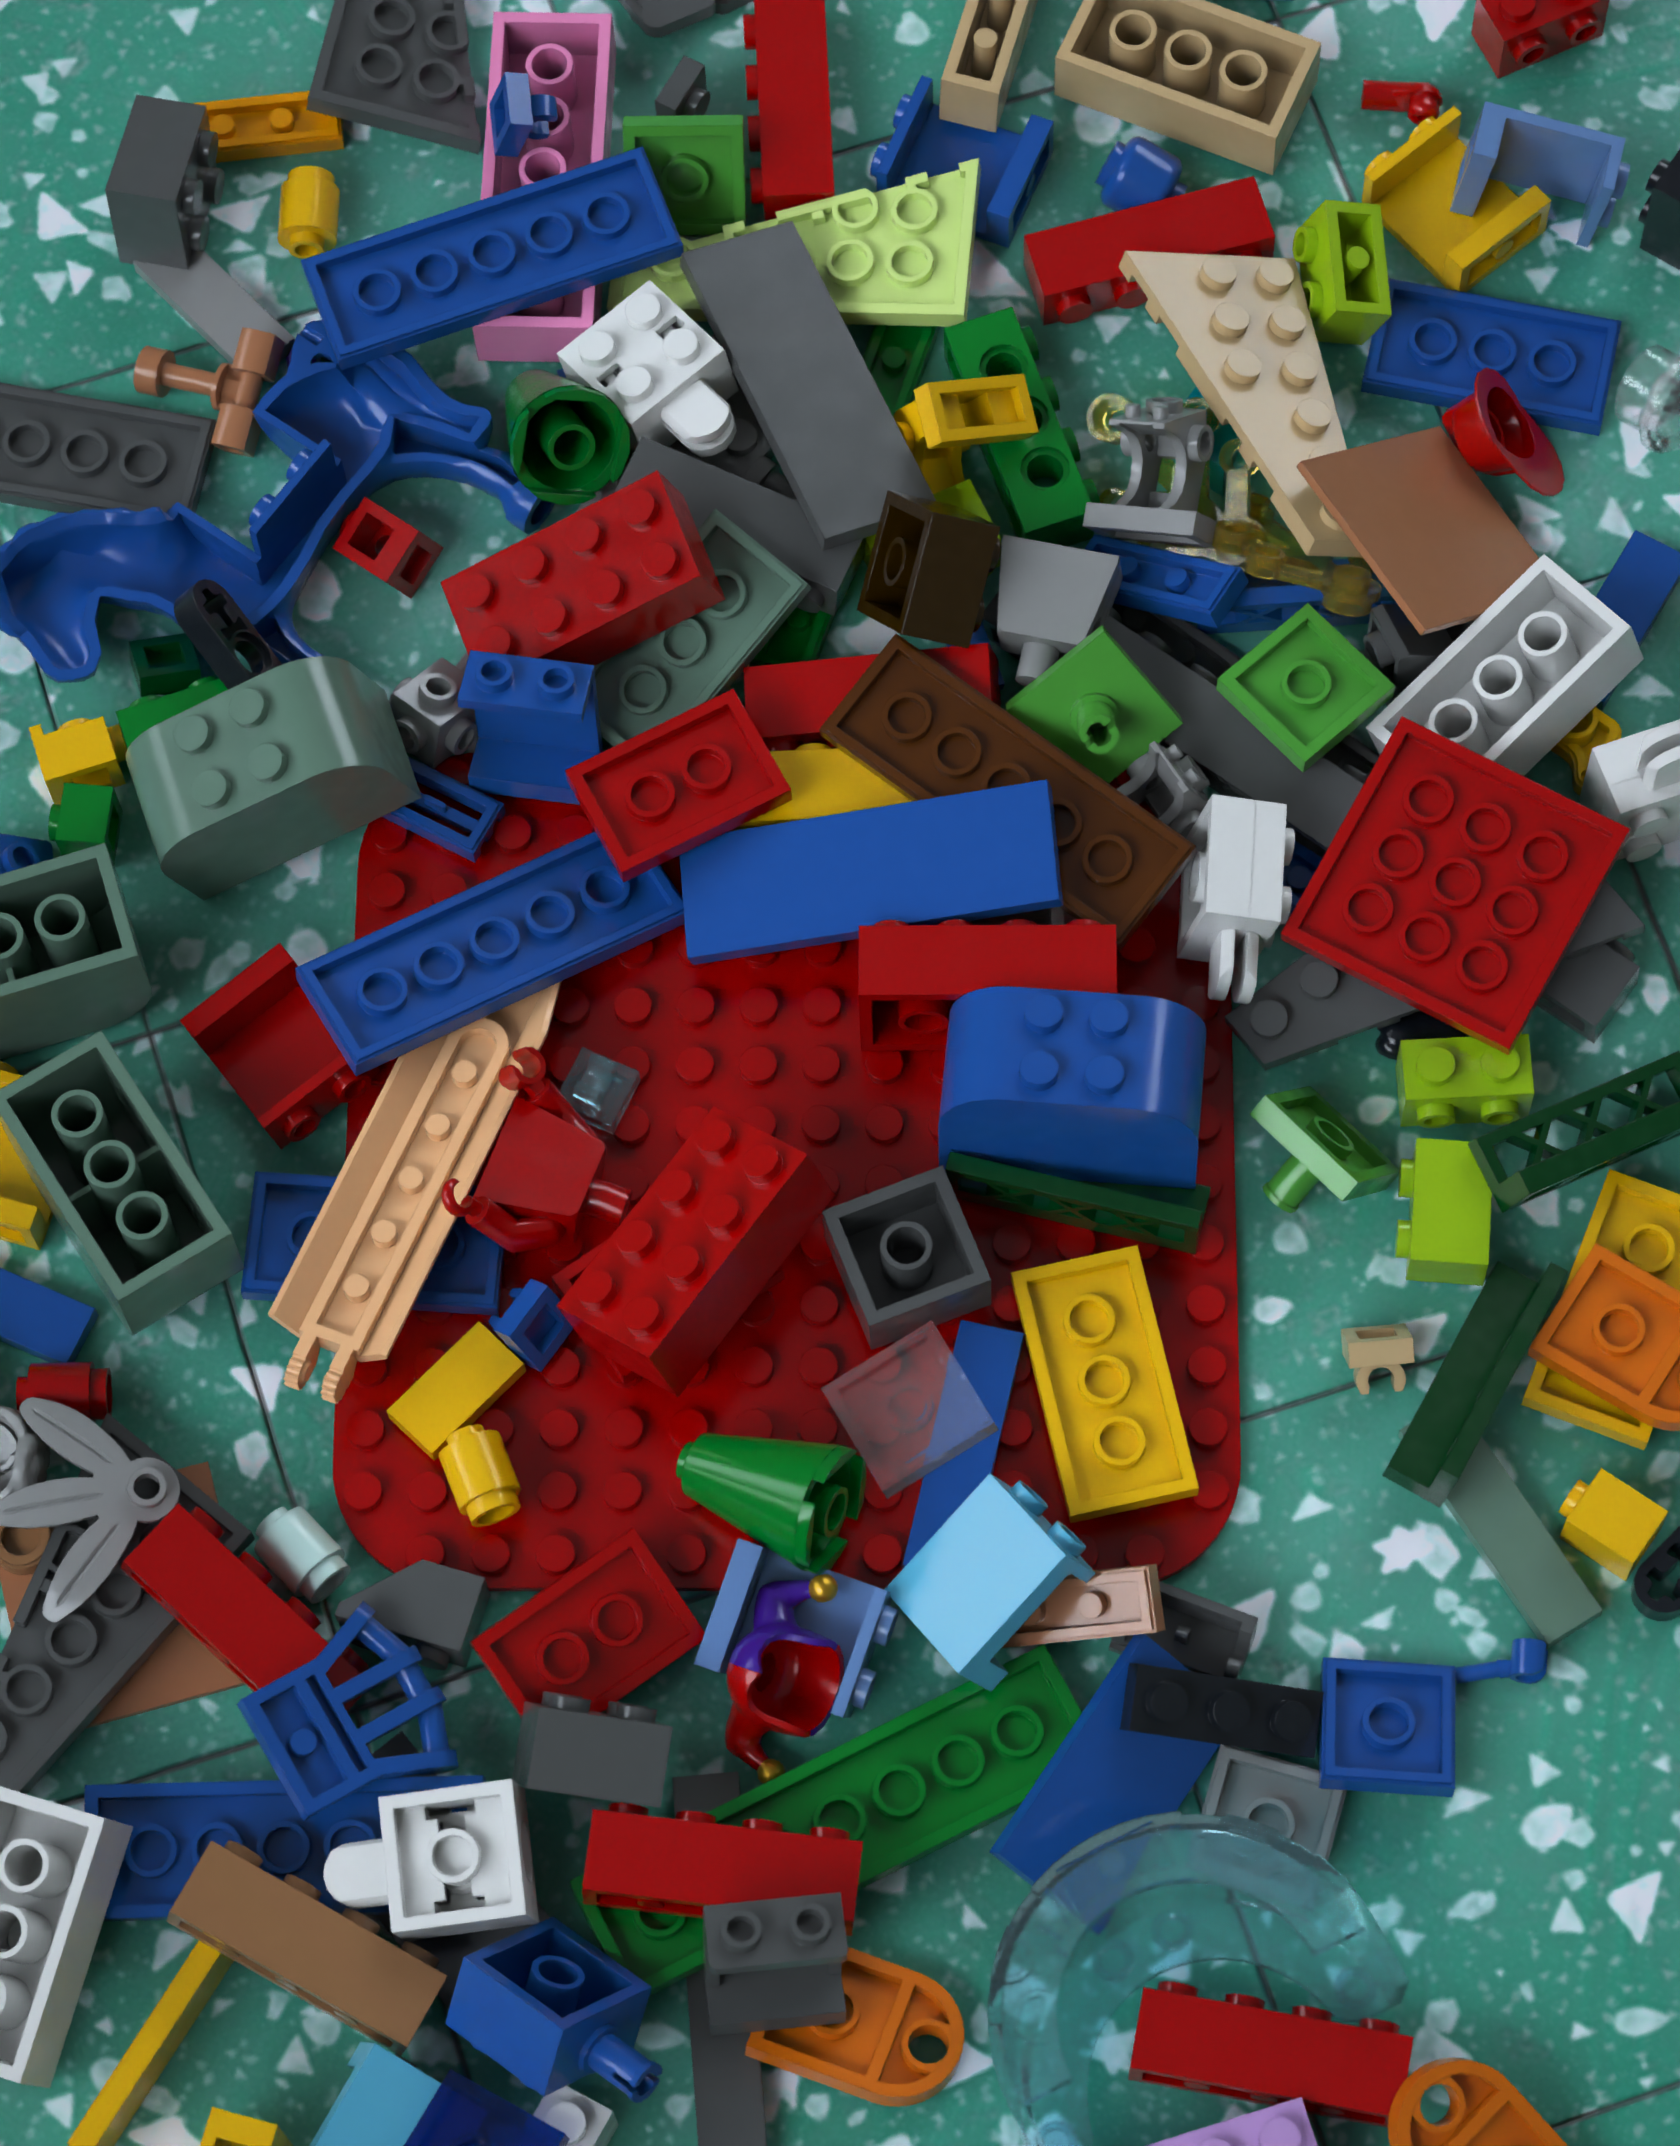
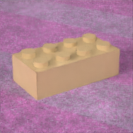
M1083 0L1055 56L1054 95L1273 175L1318 81L1321 42L1206 0Z

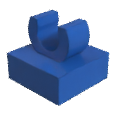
M505 72L489 103L494 155L518 157L527 138L536 140L548 138L550 135L548 122H556L558 119L556 97L547 94L530 96L527 73Z
M531 1278L523 1289L512 1288L508 1295L512 1298L513 1303L501 1318L492 1315L488 1321L498 1336L525 1365L541 1372L574 1328L557 1308L556 1305L560 1302V1299L547 1285Z

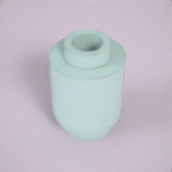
M301 1506L289 1511L285 1507L274 1510L260 1523L256 1530V1535L259 1539L254 1548L255 1553L296 1597L305 1596L312 1604L318 1603L331 1595L350 1573V1566L343 1560L344 1550Z

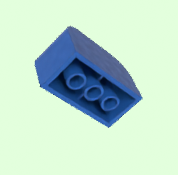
M1011 986L988 987L961 996L953 1003L949 1013L938 1123L939 1167L943 1165L945 1170L949 1153L954 1152L1069 1180L1195 1189L1207 1034L1203 1020L1195 1012L1181 1004L1150 996Z

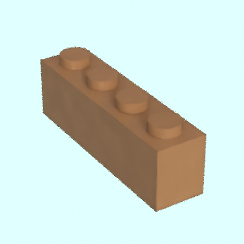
M211 1840L169 1911L166 1922L401 2056L411 2042L447 1978L446 1974L435 1969L439 1960L425 1949L413 1943L404 1941L401 1948H398L377 1936L380 1926L356 1910L345 1908L341 1915L318 1902L322 1893L308 1882L291 1874H287L284 1880L281 1881L260 1869L259 1867L263 1859L245 1846L228 1840L225 1847H222Z

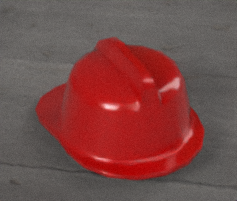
M1487 367L1477 373L1475 379V392L1448 408L1442 416V423L1453 444L1475 471L1492 476L1516 473L1534 491L1544 496L1554 497L1563 490L1565 480L1562 464L1555 448L1536 422L1522 407L1506 379L1494 369Z

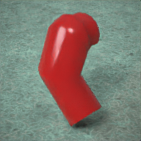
M1363 80L1361 110L1407 112L1408 118L1417 125L1428 117H1434L1435 119L1439 117V107L1442 105L1443 100L1440 91L1434 84L1429 82Z

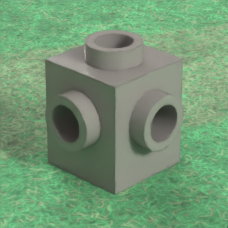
M443 657L416 677H408L402 680L396 686L389 699V704L406 752L414 755L432 769L452 754L460 755L464 753L478 735L474 709L460 708L457 703L464 672Z

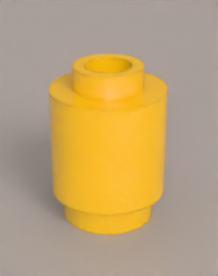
M299 166L289 171L287 180L281 185L277 240L283 248L289 250L290 254L297 258L306 259L333 250L337 244L340 190L335 184L334 175L330 171L317 166Z
M480 1424L469 1425L451 1433L446 1439L448 1445L439 1452L438 1457L460 1513L468 1515L472 1526L483 1527L503 1521L518 1512L521 1505L517 1496L521 1492V1487L500 1433L496 1430H484Z

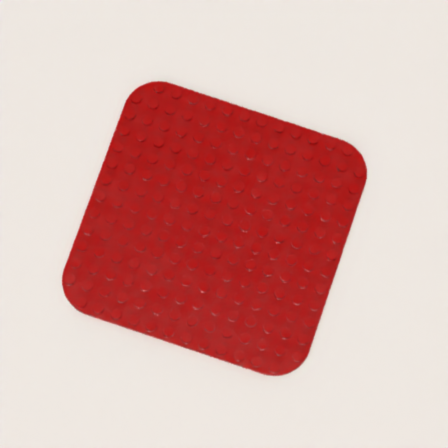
M474 753L449 757L435 767L434 770L469 786L468 773ZM1127 769L1109 784L1117 789L1130 781L1131 778L1127 774ZM417 782L421 793L444 802L445 805L478 821L481 818L482 813ZM483 793L504 803L506 813L500 822L496 821L494 824L493 835L488 843L484 841L480 848L481 854L476 863L383 817L368 823L359 851L355 940L595 832L581 805ZM1145 801L1138 804L1146 811L1154 815V813ZM410 804L405 805V807L466 837L470 836L469 833ZM677 856L660 865L683 898L680 857ZM1182 873L1122 950L1117 949V994L1150 996L1176 1002L1195 1012L1206 1026L1207 1034L1196 1184L1211 1187V1193L1196 1254L957 1199L991 1278V1305L871 1350L824 1238L821 1213L781 1264V1267L784 1269L785 1278L754 1299L679 1397L642 1376H638L624 1385L604 1355L587 1346L574 1329L541 1372L525 1365L526 1372L472 1424H480L484 1430H496L500 1433L521 1487V1492L517 1496L521 1505L519 1511L503 1521L483 1527L472 1526L468 1515L460 1513L439 1457L435 1461L431 1459L389 1419L386 1410L478 1321L510 1351L512 1350L489 1324L488 1320L492 1315L411 1310L388 1358L369 1362L357 1361L354 1376L349 1387L346 1389L342 1400L335 1404L333 1439V1482L335 1495L343 1518L360 1546L378 1564L393 1574L423 1559L485 1577L489 1591H541L624 1532L634 1528L677 1591H720L738 1538L761 1546L763 1545L697 1503L682 1491L681 1479L676 1475V1465L683 1447L690 1441L695 1442L703 1433L838 1444L857 1450L855 1455L864 1457L866 1463V1486L862 1507L857 1520L845 1517L838 1537L849 1541L843 1553L828 1570L885 1589L903 1569V1560L960 1321L965 1320L1024 1333L1011 1282V1272L1138 1245L1199 1486L1198 1495L1070 1523L1025 1336L993 1475L1011 1487L1018 1480H1021L1033 1489L1048 1505V1508L1042 1513L1045 1519L1052 1526L1056 1521L1061 1522L1085 1544L1086 1549L1080 1556L1093 1570L1157 1564L1159 1581H1163L1193 1564L1216 1541L1232 1513L1240 1482L1241 1436L1232 1030L1225 1022V1016L1232 1011L1231 985L1225 1000H1210L1208 998L1209 962L1177 958ZM685 924L561 982L549 1032L540 1050L546 1063V1072L543 1079L551 1080L595 1131L599 1139L607 1146L604 1172L601 1179L633 1190L625 1218L713 1106L808 1154L835 1194L824 1210L939 1167L938 1123L946 1050L861 1051L858 1002L859 939L693 965L687 959ZM398 1057L378 1066L381 1072L371 1079L367 1090L358 1098L348 1102L345 1161ZM521 1089L517 1097L524 1099L526 1091ZM502 1126V1128H501V1130H500V1132H499V1134H498V1136H497V1138H496V1140H495V1143H494V1145H493V1147H492V1149H491V1151H490V1153H489V1155H488V1157H487V1159H486V1161H485V1163H484V1165H483V1167H482V1169H481V1171H480V1173H479V1175H478V1177H477V1179H476L474 1185H478L479 1182H480V1179H481V1177H482V1175H483V1172H484V1170H485V1168H486V1166H487V1163H488V1161H489V1159H490V1156H491V1154H492V1152H493V1149H494V1147H495V1145H496V1143H497V1140H498V1138H499V1136H500V1133H501V1131H502V1129H503V1126ZM586 1215L573 1245H555L553 1247L512 1253L505 1249L499 1317L501 1318L513 1303L512 1298L508 1295L512 1288L523 1289L531 1278L547 1285L561 1300L562 1297L554 1287L551 1276L609 1239L619 1226Z

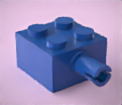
M552 1916L463 1957L445 2024L469 2041L475 2049L491 2057L518 2077L525 2086L537 2091L543 2097L589 2074L598 2073L624 2092L630 2100L639 2103L648 2098L655 2090L660 2081L657 2076L662 2074L661 2065L649 2060L634 2049L652 1987Z

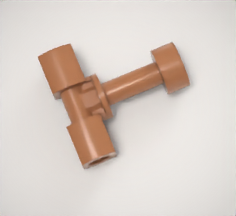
M242 327L233 363H222L215 373L176 364L175 355L171 350L145 346L140 351L135 363L134 387L138 393L160 398L165 397L171 388L210 396L213 409L219 411L211 444L222 451L254 457L261 427L258 425L252 411L258 404L263 382L275 381L285 342L275 334Z

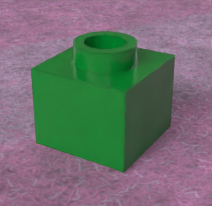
M64 783L61 804L52 805L48 822L50 841H56L62 856L105 843L113 864H115L123 810L114 787Z

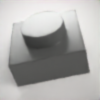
M683 56L655 99L656 116L705 114L711 94L707 91L704 64Z

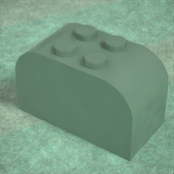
M309 657L272 668L152 726L130 744L125 755L162 872L202 900H207L422 798L385 690L353 664L338 657Z
M105 843L0 874V1060L111 1027L130 1018L146 1006L152 996L151 985L121 883Z
M102 1031L95 1033L0 1089V1122L8 1139L55 1218L115 1313L132 1336L244 1269L231 1231Z

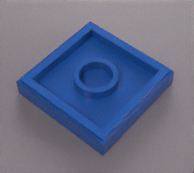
M1323 1657L1320 1692H1323L1320 1714L1319 1789L1453 1797L1455 1790V1666Z

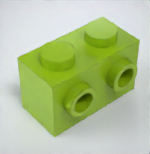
M1324 200L1297 229L1293 240V256L1295 261L1300 263L1301 283L1317 341L1363 345L1392 316L1381 205Z
M1529 1034L1520 1035L1510 1055L1473 1037L1400 1040L1395 1066L1400 1127L1442 1128L1452 1124L1465 1123L1505 1125L1529 1115L1534 1097Z
M1416 1138L1412 1159H1401L1398 1197L1410 1198L1409 1220H1397L1395 1258L1407 1259L1406 1280L1483 1286L1489 1265L1492 1192L1468 1146V1143L1471 1141Z

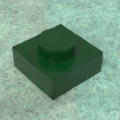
M185 633L129 641L130 662L141 697L169 695L188 689L190 684L201 679V668L193 643Z

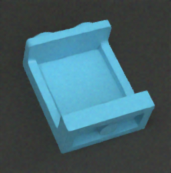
M991 1473L988 1474L884 1589L891 1592L890 1597L958 1674L990 1692L1009 1673L994 1655L1065 1577L1072 1574L1087 1583L1095 1574V1571L1080 1556L1086 1549L1085 1544L1061 1522L1056 1521L1052 1526L1045 1519L1042 1513L1048 1508V1505L1033 1489L1021 1480H1018L1011 1487Z
M360 2042L347 2064L353 2071L310 2146H471L487 2119L489 2112L378 2044Z

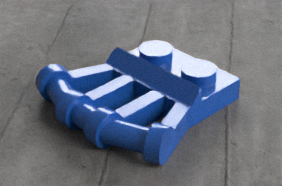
M364 1601L360 1603L314 1660L242 1698L237 1704L303 1821L356 1791H360L378 1779L416 1774L433 1775L459 1768L457 1752L454 1749H449L442 1706V1703L447 1700L439 1685L431 1687L419 1666L423 1658L416 1645L409 1647L373 1618L372 1615L376 1611ZM355 1637L384 1660L336 1688H333L325 1674ZM396 1677L409 1701L357 1729L344 1704ZM418 1718L422 1753L373 1758L367 1747L368 1744Z

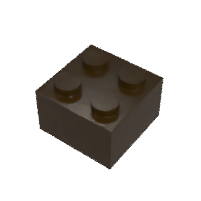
M887 490L857 610L902 635L969 649L972 634L979 629L984 617L985 605L982 596L988 573L994 570L999 560L1001 545L998 535L1001 527L953 504Z

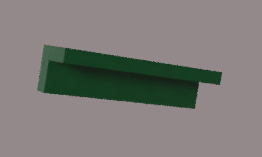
M1677 1051L1481 1135L1469 1142L1468 1146L1501 1212L1504 1213L1680 1136V1101L1664 1107L1647 1099L1652 1079L1663 1073L1667 1074L1680 1099V1052ZM1637 1085L1635 1094L1626 1090ZM1609 1098L1631 1108L1627 1124L1614 1129L1598 1122L1597 1117L1602 1100ZM1584 1107H1587L1585 1115L1575 1112ZM1559 1120L1580 1130L1575 1147L1563 1151L1546 1143L1552 1121ZM1533 1129H1536L1534 1137L1524 1134ZM1503 1142H1508L1529 1152L1525 1168L1517 1171L1509 1178L1493 1149L1494 1146Z
M954 1152L949 1153L945 1168L957 1199L1191 1254H1196L1211 1193V1187L1196 1184L1195 1189L1069 1180Z
M1497 1261L1382 1476L1432 1504L1441 1507L1465 1469L1566 1277L1567 1270L1551 1262L1540 1280L1536 1282Z

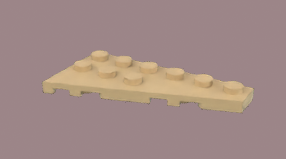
M1125 251L1118 266L1128 282L1137 281L1148 298L1145 309L1155 324L1164 323L1179 346L1175 355L1221 425L1230 424L1241 440L1242 444L1238 450L1249 468H1259L1274 492L1270 500L1307 556L1362 557L1296 468L1300 461L1346 450L1347 447L1295 258Z

